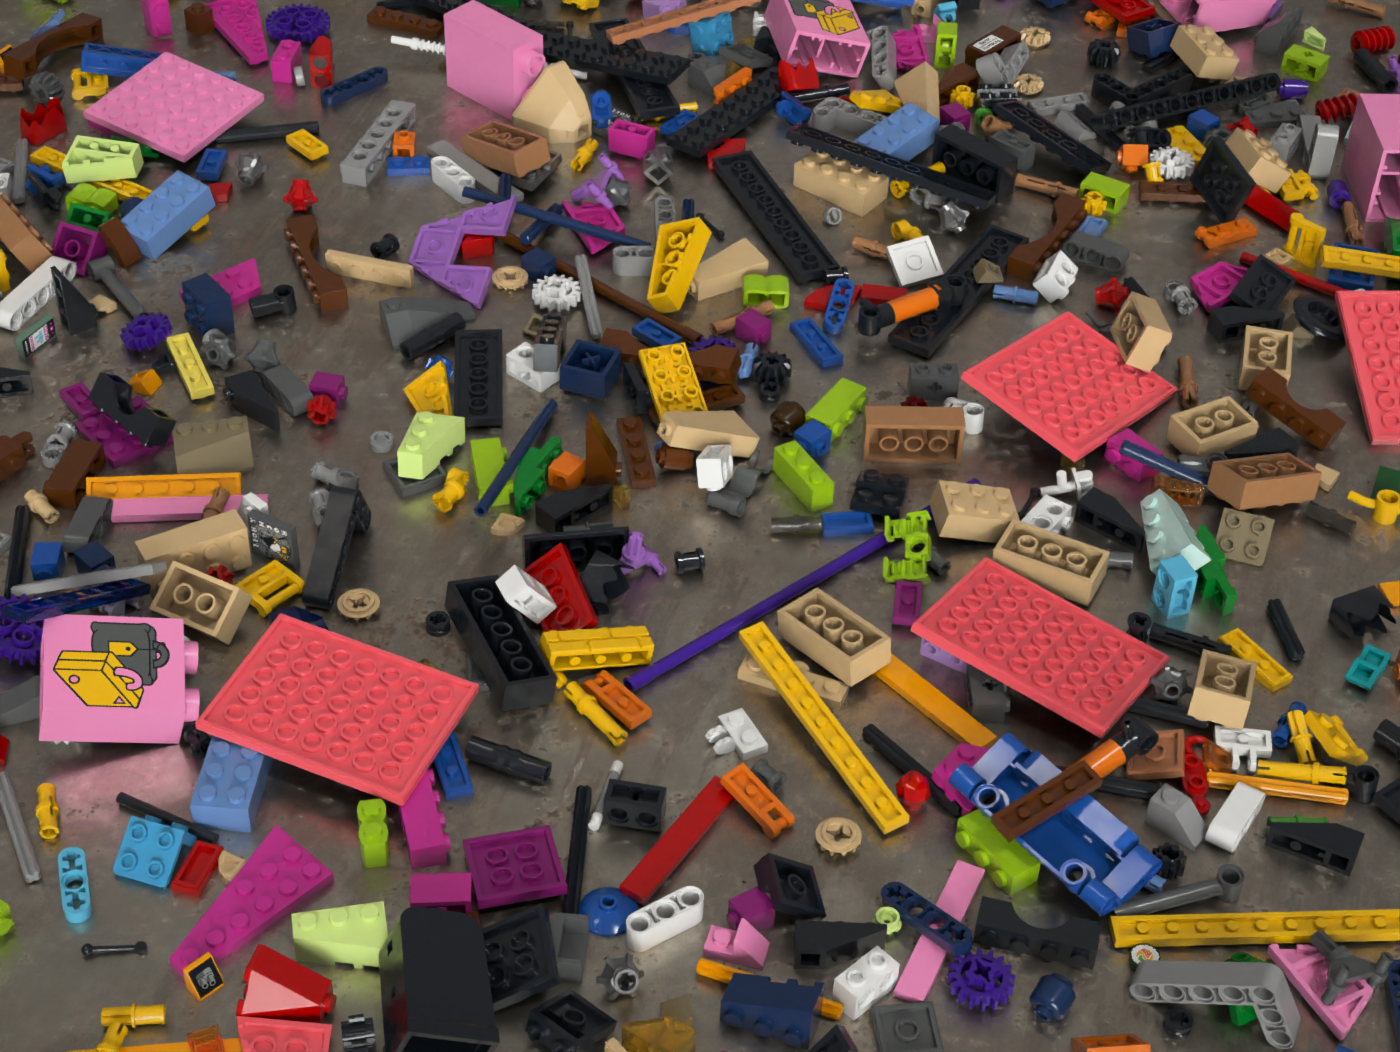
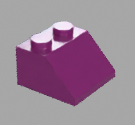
M60 221L51 253L53 256L75 262L77 265L76 273L87 276L86 262L106 256L109 247H106L100 233Z

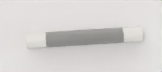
M615 760L612 763L588 827L593 831L599 830L604 817V797L609 779H619L624 766L621 761Z

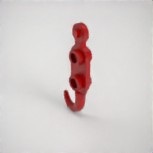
M1190 735L1185 738V777H1180L1184 793L1192 798V802L1199 814L1204 816L1209 813L1211 808L1210 802L1204 797L1208 793L1209 784L1204 764L1192 750V745L1194 743H1201L1206 745L1210 751L1214 750V746L1204 736Z

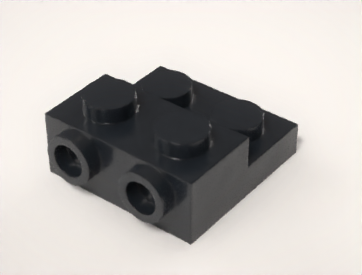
M1008 83L999 84L997 88H992V84H979V88H973V93H975L973 104L980 107H994L995 103L1016 99L1022 103V98L1017 97L1018 88H1014L1012 84Z
M861 469L850 501V509L899 519L907 498L910 478H904L900 474H883L874 469Z
M767 853L753 865L759 890L770 894L774 910L814 921H821L826 917L813 866L771 853Z
M569 988L532 1009L525 1031L532 1042L544 1044L551 1049V1052H592L596 1042L615 1031L617 1021Z

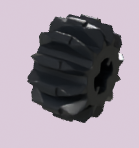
M1095 39L1088 46L1087 60L1090 61L1091 65H1096L1097 68H1112L1113 65L1118 64L1121 47L1117 42H1112L1111 39Z
M767 351L766 354L759 353L752 363L753 379L757 380L758 385L766 381H773L781 386H785L786 381H790L792 373L791 359L786 358V354H778V351L775 353Z

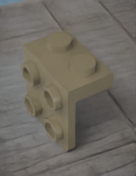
M1224 507L1215 540L1216 544L1224 552L1226 560L1261 567L1264 564L1275 519L1261 514L1254 515Z

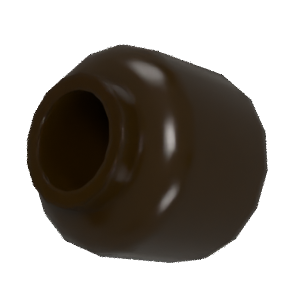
M795 401L782 402L770 415L773 432L779 436L792 437L794 431L805 424L804 408Z

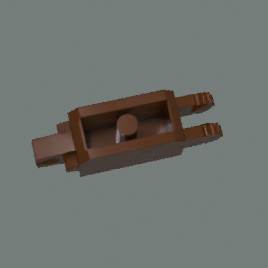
M24 431L12 438L6 435L0 436V482L26 466V459L35 453L33 444H28L33 440L30 432Z

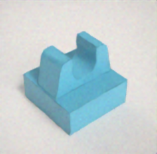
M955 1L937 4L932 12V17L935 13L942 22H947L946 18H948L951 23H954L956 20L955 10L957 9Z

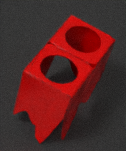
M319 36L309 51L312 88H326L333 85L335 64H333L332 43L326 36ZM314 58H325L327 66L323 69L314 67Z
M812 56L806 69L800 62L797 63L795 70L786 61H779L778 85L780 94L782 91L792 93L820 88Z
M57 97L50 99L46 108L39 103L34 114H30L24 108H21L20 130L22 139L26 138L30 144L38 146L68 130L62 107Z

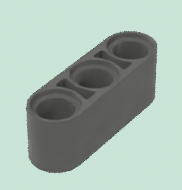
M1082 231L1073 232L1062 246V251L1068 258L1114 273L1120 271L1130 257V252L1126 246Z
M280 364L260 372V380L265 390L291 417L308 411L306 409L308 400L313 401L314 397L311 391L286 365Z
M88 495L82 498L64 533L62 543L64 552L74 553V551L95 540L99 542L111 518L113 507L111 498Z

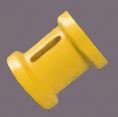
M1161 161L1142 164L1147 181L1164 182V179L1161 178L1159 167Z

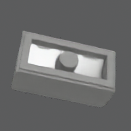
M1063 110L1059 112L1053 122L1055 126L1079 142L1091 140L1097 136L1075 115Z

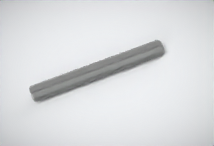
M19 138L16 141L12 199L16 205L25 202L26 166L29 148L26 138Z
M584 254L576 255L574 260L591 339L596 341L602 338L603 331L588 262Z
M2 771L0 773V804L25 881L32 883L41 878L40 869L9 774Z

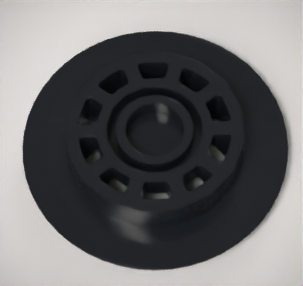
M1304 294L1295 298L1293 302L1294 311L1306 330L1321 338L1337 340L1345 338L1337 306L1316 295Z

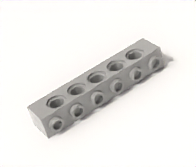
M391 100L380 116L375 119L372 126L367 129L364 136L359 139L357 145L350 150L345 160L341 162L340 173H342V181L344 183L363 187L368 186L387 161V157H390L393 153L394 132L410 131L416 123L415 104Z

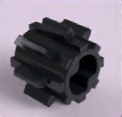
M1167 842L1163 846L1159 845L1158 848H1153L1152 853L1162 861V866L1156 873L1158 876L1167 879V882L1177 879L1178 876H1183L1187 856L1184 855L1183 851H1180L1178 845H1172Z
M364 1014L348 1016L349 1021L341 1022L344 1052H368V1048L376 1047L372 1017L364 1018Z

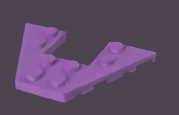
M511 195V199L494 205L490 202L483 207L464 211L462 216L450 220L446 217L436 223L421 226L408 260L409 265H413L414 270L466 302H470L474 307L481 309L493 275L491 267L454 265L464 234L506 236L517 203L516 196Z

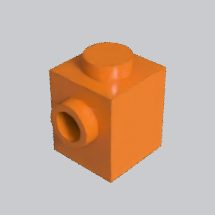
M406 130L394 132L393 157L416 156V132Z
M1123 144L1116 151V163H1119V169H1125L1127 173L1144 170L1142 164L1148 163V145Z
M566 451L554 459L548 467V486L561 492L576 489L586 479V460Z

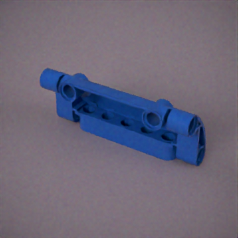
M1009 732L1004 734L972 768L966 763L958 766L951 774L949 783L972 802L982 815L991 819V815L1061 774L1062 771L1038 751H1031ZM1089 794L1015 839L1019 845L1063 882L1070 892L1075 893L1100 916L1113 911L1134 896L1156 875L1162 866V861L1140 843L1139 838L1133 831ZM987 797H996V800L992 804H983V801ZM1079 871L1083 873V876L1077 881L1068 879L1073 872Z

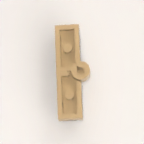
M747 653L738 669L737 679L778 691L753 656ZM793 661L826 706L840 710L849 692V685L811 673L806 663Z

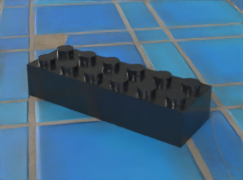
M498 575L449 581L444 607L500 710L507 711L553 703L557 676L520 612L509 605L495 583L500 577Z

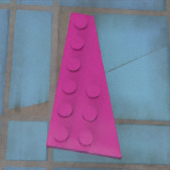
M217 0L204 4L212 8L214 26L249 65L259 64L262 61L268 60L257 0Z
M276 825L169 958L170 966L184 979L183 968L207 952L212 955L217 965L334 881L333 872Z

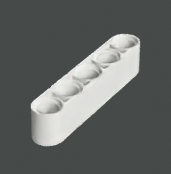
M51 256L0 302V327L11 331L18 330L56 295L50 267L55 266L71 281L76 275V263L57 256Z

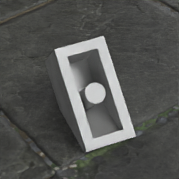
M1167 783L1150 798L1145 822L1194 852L1205 840L1208 827L1191 798Z

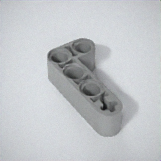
M882 25L865 32L871 43L865 59L872 58V76L880 89L890 91L895 87L894 81L897 79L896 42L888 28Z
M1019 42L1004 48L1000 55L994 52L976 60V69L984 84H992V88L999 87V84H1012L1029 58V48L1025 42Z
M828 97L814 107L812 127L828 132L835 126L861 136L887 117L868 109H861L857 105L840 98Z

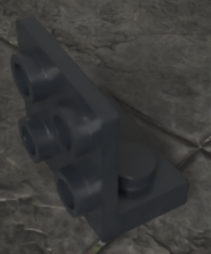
M633 361L624 362L623 386L637 414L648 413L649 408L655 407L646 377H642L641 371L636 369Z

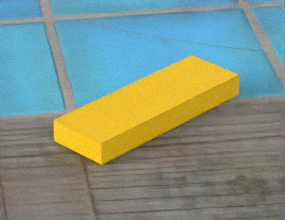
M1239 628L1218 637L1217 642L1232 645L1230 656L1257 663L1255 678L1271 693L1292 683L1293 675Z

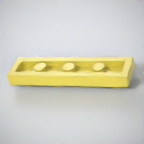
M189 332L166 337V345L191 400L214 395V386Z

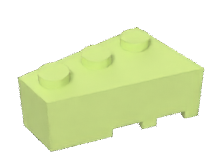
M77 135L61 165L66 182L70 184L137 178L144 161L138 143Z
M428 411L416 412L397 451L398 477L423 480L440 465V460L444 456L449 457L453 453L454 447L463 445L465 443V417L433 414Z
M384 901L291 914L296 961L334 966L336 962L353 964L354 968L364 969V965L379 967V951L388 937Z

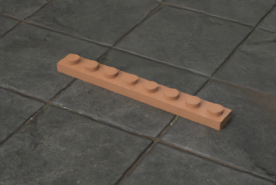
M707 0L605 30L606 37L612 44L619 45L625 43L626 40L640 39L650 33H661L667 28H678L684 23H695L705 17H715L725 11L732 12L742 6H753L761 0Z

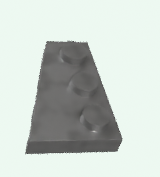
M549 150L551 161L543 164L541 168L533 169L524 177L517 178L511 175L512 186L533 191L562 162L561 153Z

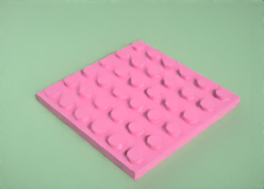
M165 51L84 110V117L185 163L264 101V94Z

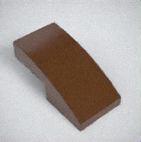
M113 216L98 226L106 247H112L120 267L127 268L142 258L136 243L117 216Z

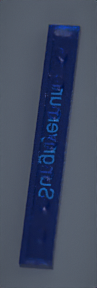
M133 578L105 582L3 606L1 616L27 624L150 594L151 585Z

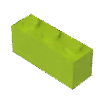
M842 377L805 415V424L815 419L831 429L832 442L836 436L839 437L843 429L848 424L854 421L860 411H864L865 405L868 404V398H866L867 387Z
M500 437L470 440L471 463L478 501L507 461L506 447H501ZM513 479L508 480L492 506L510 504V494H514Z
M796 440L774 447L773 471L808 511L813 513L832 506L834 482Z
M979 809L959 818L955 834L958 845L967 850L974 858L976 864L980 868L985 869L998 887L1011 896L1037 882L1041 863L1015 840L1009 843L990 822V818L982 815Z

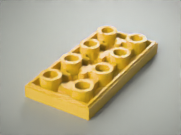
M685 342L639 350L638 356L660 422L664 412L708 411Z

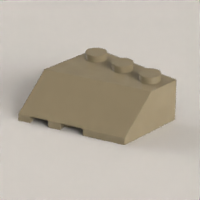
M247 416L181 423L174 426L172 435L177 474L234 472L244 474L254 470Z

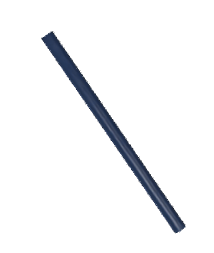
M465 186L462 191L463 197L485 204L492 202L494 205L509 200ZM520 202L516 203L514 209L515 213L622 246H651L650 242Z
M547 400L474 508L477 516L483 517L486 515L525 454L557 409L558 404L555 400Z

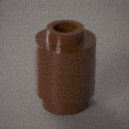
M663 444L660 449H657L655 460L661 469L685 471L692 468L694 453L690 449L670 447L667 444Z

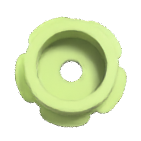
M892 907L878 909L875 913V918L872 919L873 923L887 924L886 935H891L894 931L898 932L902 926V922L899 921L900 915L898 911Z

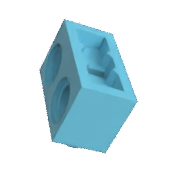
M1183 555L1160 560L1158 564L1151 600L1166 619L1190 613L1198 574Z

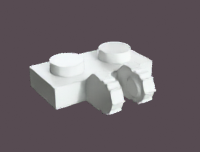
M743 708L717 716L718 726L712 727L705 735L709 743H715L713 749L717 755L727 754L736 750L742 761L768 752L767 742Z
M1214 725V753L1230 754L1229 764L1230 771L1232 772L1238 771L1240 766L1239 756H1248L1247 771L1248 773L1255 774L1257 757L1271 758V731L1243 728V730L1237 728L1229 729L1220 725Z

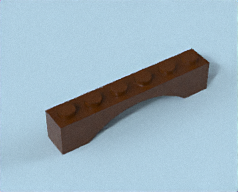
M82 12L4 53V72L21 79H26L38 72L40 62L50 54L64 48L83 45L85 42L93 43L103 37L102 18Z
M1062 193L1053 204L1051 217L1053 229L1036 241L1018 245L1008 257L1006 275L1031 283L1038 275L1045 260L1057 253L1061 245L1069 238V235L1076 231L1078 224L1085 220L1087 210H1085L1086 200Z
M313 215L286 219L287 228L284 229V236L286 242H289L291 253L295 254V261L297 266H300L302 278L306 279L308 291H312L314 305L318 304L321 313L348 308L347 288L342 277L323 268L313 257L315 250L320 245L318 226Z
M606 328L599 344L621 349V368H623L624 362L633 361L636 369L643 371L638 352L650 347L641 344L628 331ZM713 345L705 349L688 352L698 380L733 385L742 364L738 348Z

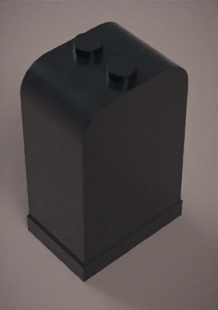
M419 906L405 909L379 951L385 1052H494L500 1043L499 1030L496 1028L484 937L480 924L473 917L461 912Z

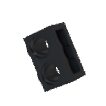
M609 779L604 797V823L661 832L666 813L667 787Z

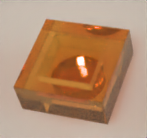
M1208 740L1202 746L1203 765L1209 771L1231 773V753Z

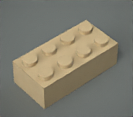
M813 151L794 165V186L861 217L887 199L889 177L883 174H875L870 171V168L865 166L855 167L848 160H836L830 157L831 154Z
M236 509L135 541L138 564L161 560L166 563V571L154 575L141 576V580L152 600L155 598L173 560L203 573L209 570V566L218 569L220 565H223L232 573L252 566L247 527Z
M1012 519L994 548L992 560L1057 596L1088 606L1106 575L1110 552Z
M818 587L777 611L778 635L850 687L891 663V637Z

